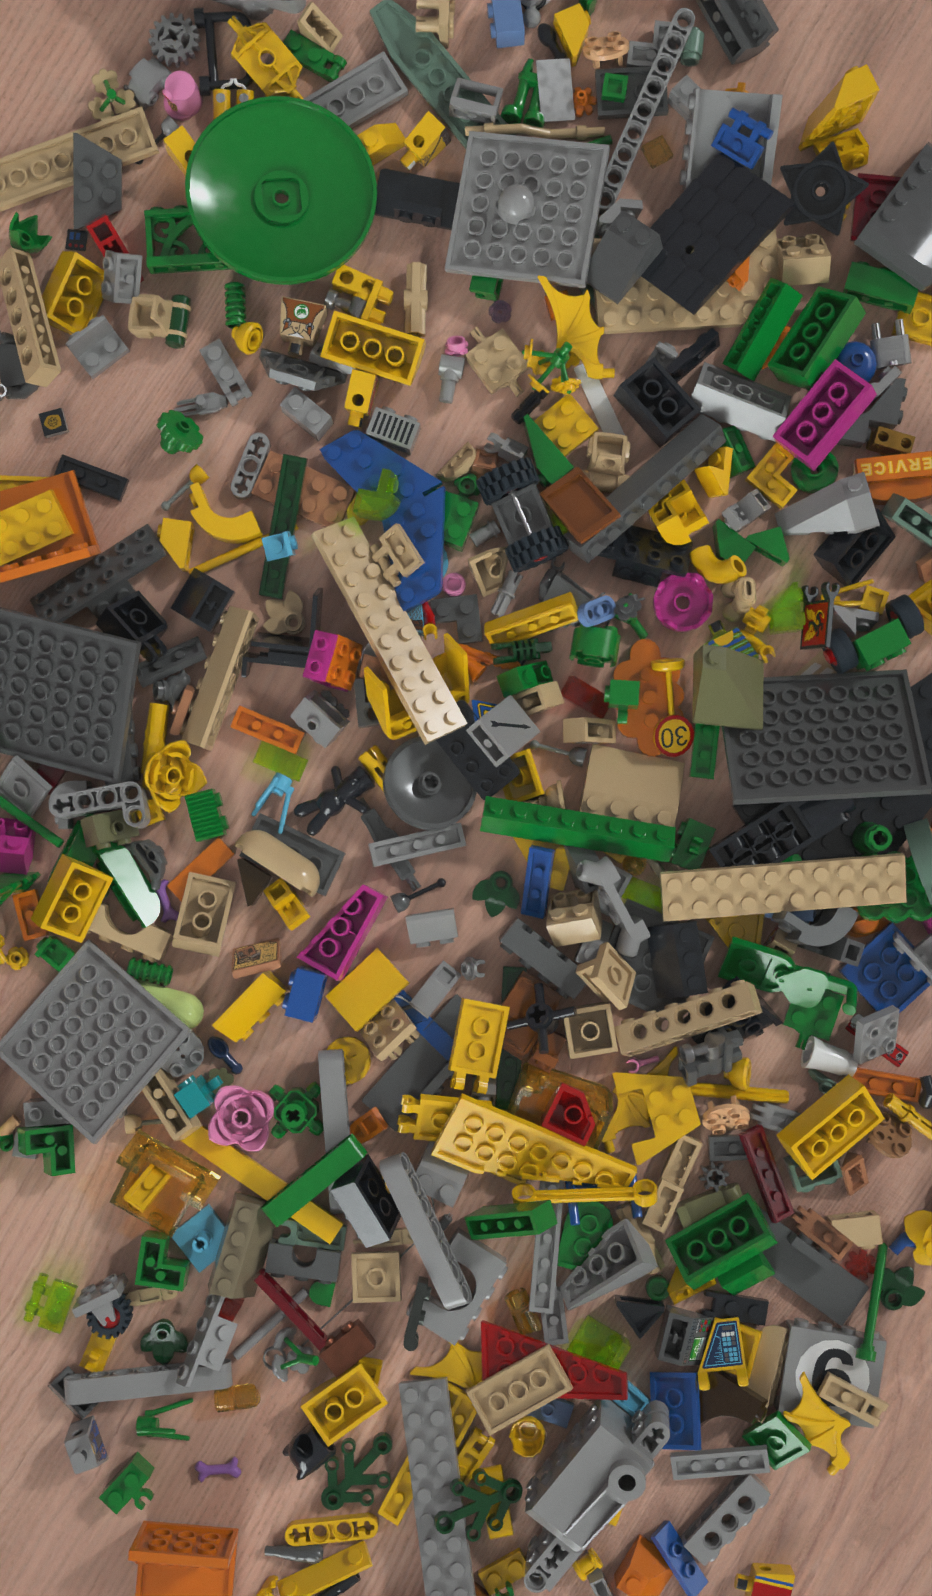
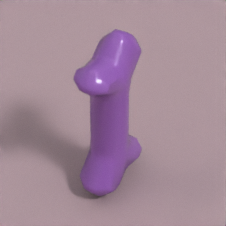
M165 879L161 881L160 889L155 891L163 909V916L160 921L164 923L170 919L177 921L179 912L172 908L166 893L169 881Z
M235 1456L227 1464L207 1465L202 1461H198L195 1465V1470L199 1473L198 1480L201 1483L209 1475L229 1474L234 1478H238L241 1475V1469L237 1466L238 1459Z

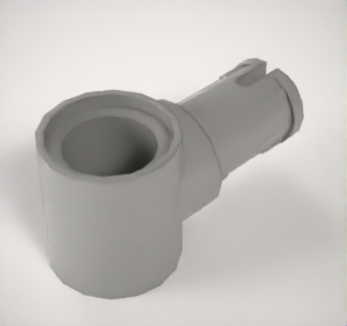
M441 354L438 371L440 380H442L440 402L452 404L456 383L463 376L465 358Z

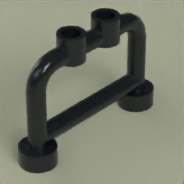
M194 8L195 25L197 29L205 28L209 76H199L201 96H211V91L220 89L223 84L230 81L218 79L214 23L228 22L235 15L243 27L245 25L249 27L251 22L245 14L237 11L204 13L203 8ZM247 72L245 77L237 79V82L245 85L246 88L254 81ZM233 81V84L231 86L225 87L224 89L234 90L243 88L237 87Z

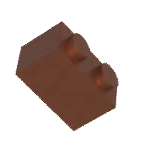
M359 1318L355 1322L350 1320L340 1329L341 1333L337 1336H329L326 1345L320 1350L319 1356L336 1378L375 1348L376 1340Z

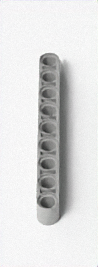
M681 8L675 13L607 166L602 197H607L610 200V204L607 206L600 204L599 214L601 215L618 198L692 31L695 15L689 8ZM681 19L686 20L688 26L681 27L677 21ZM675 42L679 48L673 50L668 47L667 43ZM665 64L669 71L661 72L657 66ZM654 86L659 90V93L651 94L647 88ZM644 108L649 112V115L642 117L638 114L637 110ZM636 131L639 134V138L631 139L628 136V132ZM626 153L630 159L625 162L621 161L618 158V154ZM617 175L620 182L613 184L609 182L608 176Z

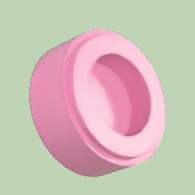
M450 573L444 577L442 588L446 595L457 597L465 591L466 582L462 575Z

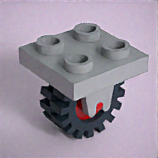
M125 1273L118 1276L112 1274L106 1277L102 1284L97 1286L91 1284L81 1290V1295L76 1299L77 1301L72 1308L75 1318L87 1313L86 1319H89L87 1325L88 1327H93L91 1330L93 1334L96 1331L99 1333L97 1337L101 1338L102 1335H106L105 1339H110L111 1336L117 1338L120 1333L122 1335L132 1320L133 1306H130L131 1300H126V1295L123 1293L128 1283Z

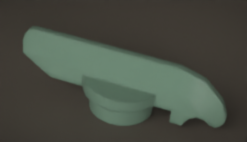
M816 1069L808 1070L811 1078L818 1082L819 1090L824 1094L837 1084Z

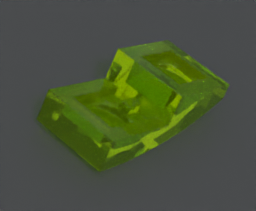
M261 741L253 759V763L281 773L298 782L308 762L305 758L265 741Z

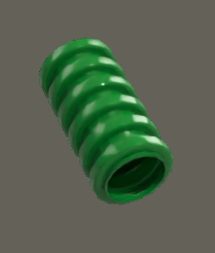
M229 282L224 285L226 290L225 304L227 305L225 307L227 312L225 314L227 319L225 325L231 329L236 325L240 326L246 323V314L244 313L246 312V307L244 306L246 304L244 299L246 297L244 292L246 286L241 282Z
M132 957L129 960L126 972L134 977L135 980L141 978L144 982L146 980H149V983L155 981L157 985L163 983L167 987L172 978L173 968L171 965L165 967V964L158 965L157 962L151 964L149 960L143 962V959L136 960L135 957Z

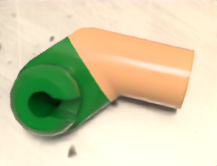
M14 1114L0 1127V1148L4 1152L12 1150L14 1146L13 1130L21 1124V1120Z

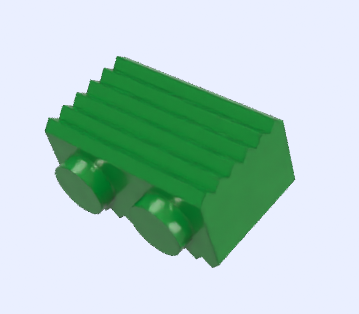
M208 789L185 795L196 842L227 835L226 829H229L226 815L222 816L220 807L223 806V800L220 792L216 793L215 789Z

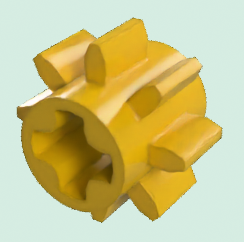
M761 605L757 606L756 609L751 607L742 620L747 625L744 630L752 635H755L757 631L763 634L772 619L767 616L769 610Z

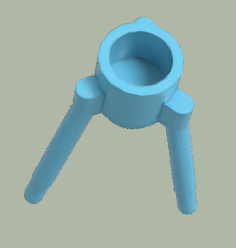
M276 772L269 786L256 802V807L251 815L253 817L256 816L271 793L282 797L283 793L286 794L278 828V834H282L294 788L290 786L293 782L290 778Z

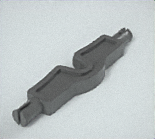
M364 797L361 798L360 801L368 807L367 812L362 813L361 819L368 828L374 842L399 837L395 831L386 827L375 809H370ZM408 859L390 863L402 881L406 879L413 892L417 889L412 881L417 888L421 887L413 875L415 870Z

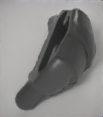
M150 839L125 844L124 847L132 855L136 856L142 867L148 872L149 878L152 879V890H159L161 879L164 877L166 865L168 864L162 847L156 845Z

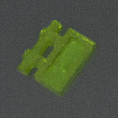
M39 1273L37 1281H34L32 1286L33 1293L31 1299L27 1301L24 1308L26 1313L23 1319L27 1322H32L35 1315L39 1316L38 1327L60 1334L63 1331L78 1286L57 1278L53 1281L52 1286H48L46 1282L49 1275ZM42 1295L48 1296L44 1307L39 1304Z

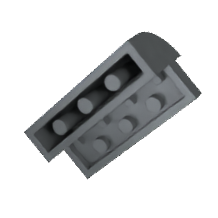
M695 0L732 65L743 63L760 54L770 45L768 41L779 31L763 0Z

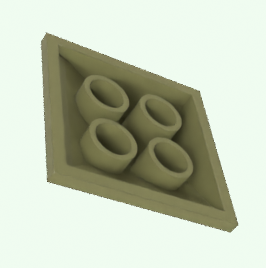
M702 645L693 655L692 723L762 731L764 661L727 647Z

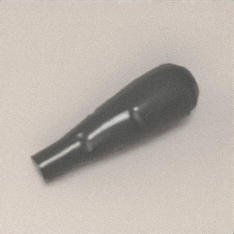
M289 1544L265 1546V1556H275L296 1562L317 1564L323 1559V1547L320 1544L297 1547Z

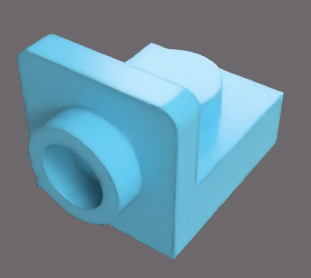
M290 531L261 538L268 562L296 555L295 549H298L295 535L291 536Z

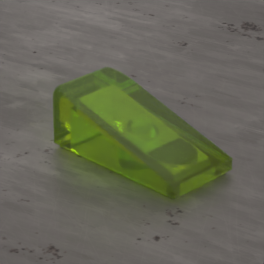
M632 876L622 898H628L662 914L661 888Z

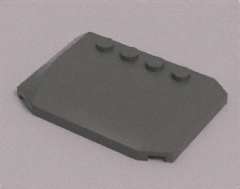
M929 141L854 242L855 245L921 292L932 285V144Z

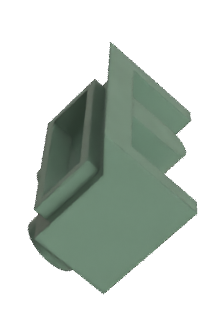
M791 1156L783 1158L793 1187L797 1192H810L815 1186L832 1184L838 1178L843 1177L838 1159L815 1179L811 1180L807 1174L797 1176L795 1168L799 1167V1165Z

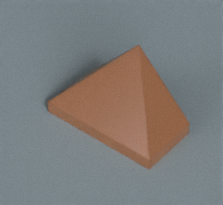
M848 1151L841 1166L847 1194L851 1196L867 1185L869 1181L863 1157L860 1154Z

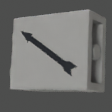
M511 695L466 730L496 768L541 732Z

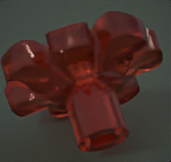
M860 1249L858 1255L855 1251H851L848 1254L851 1261H846L845 1267L856 1278L859 1275L861 1280H867V1273L874 1274L875 1267L871 1265L876 1262L874 1256L871 1254L867 1255L868 1253L865 1249Z

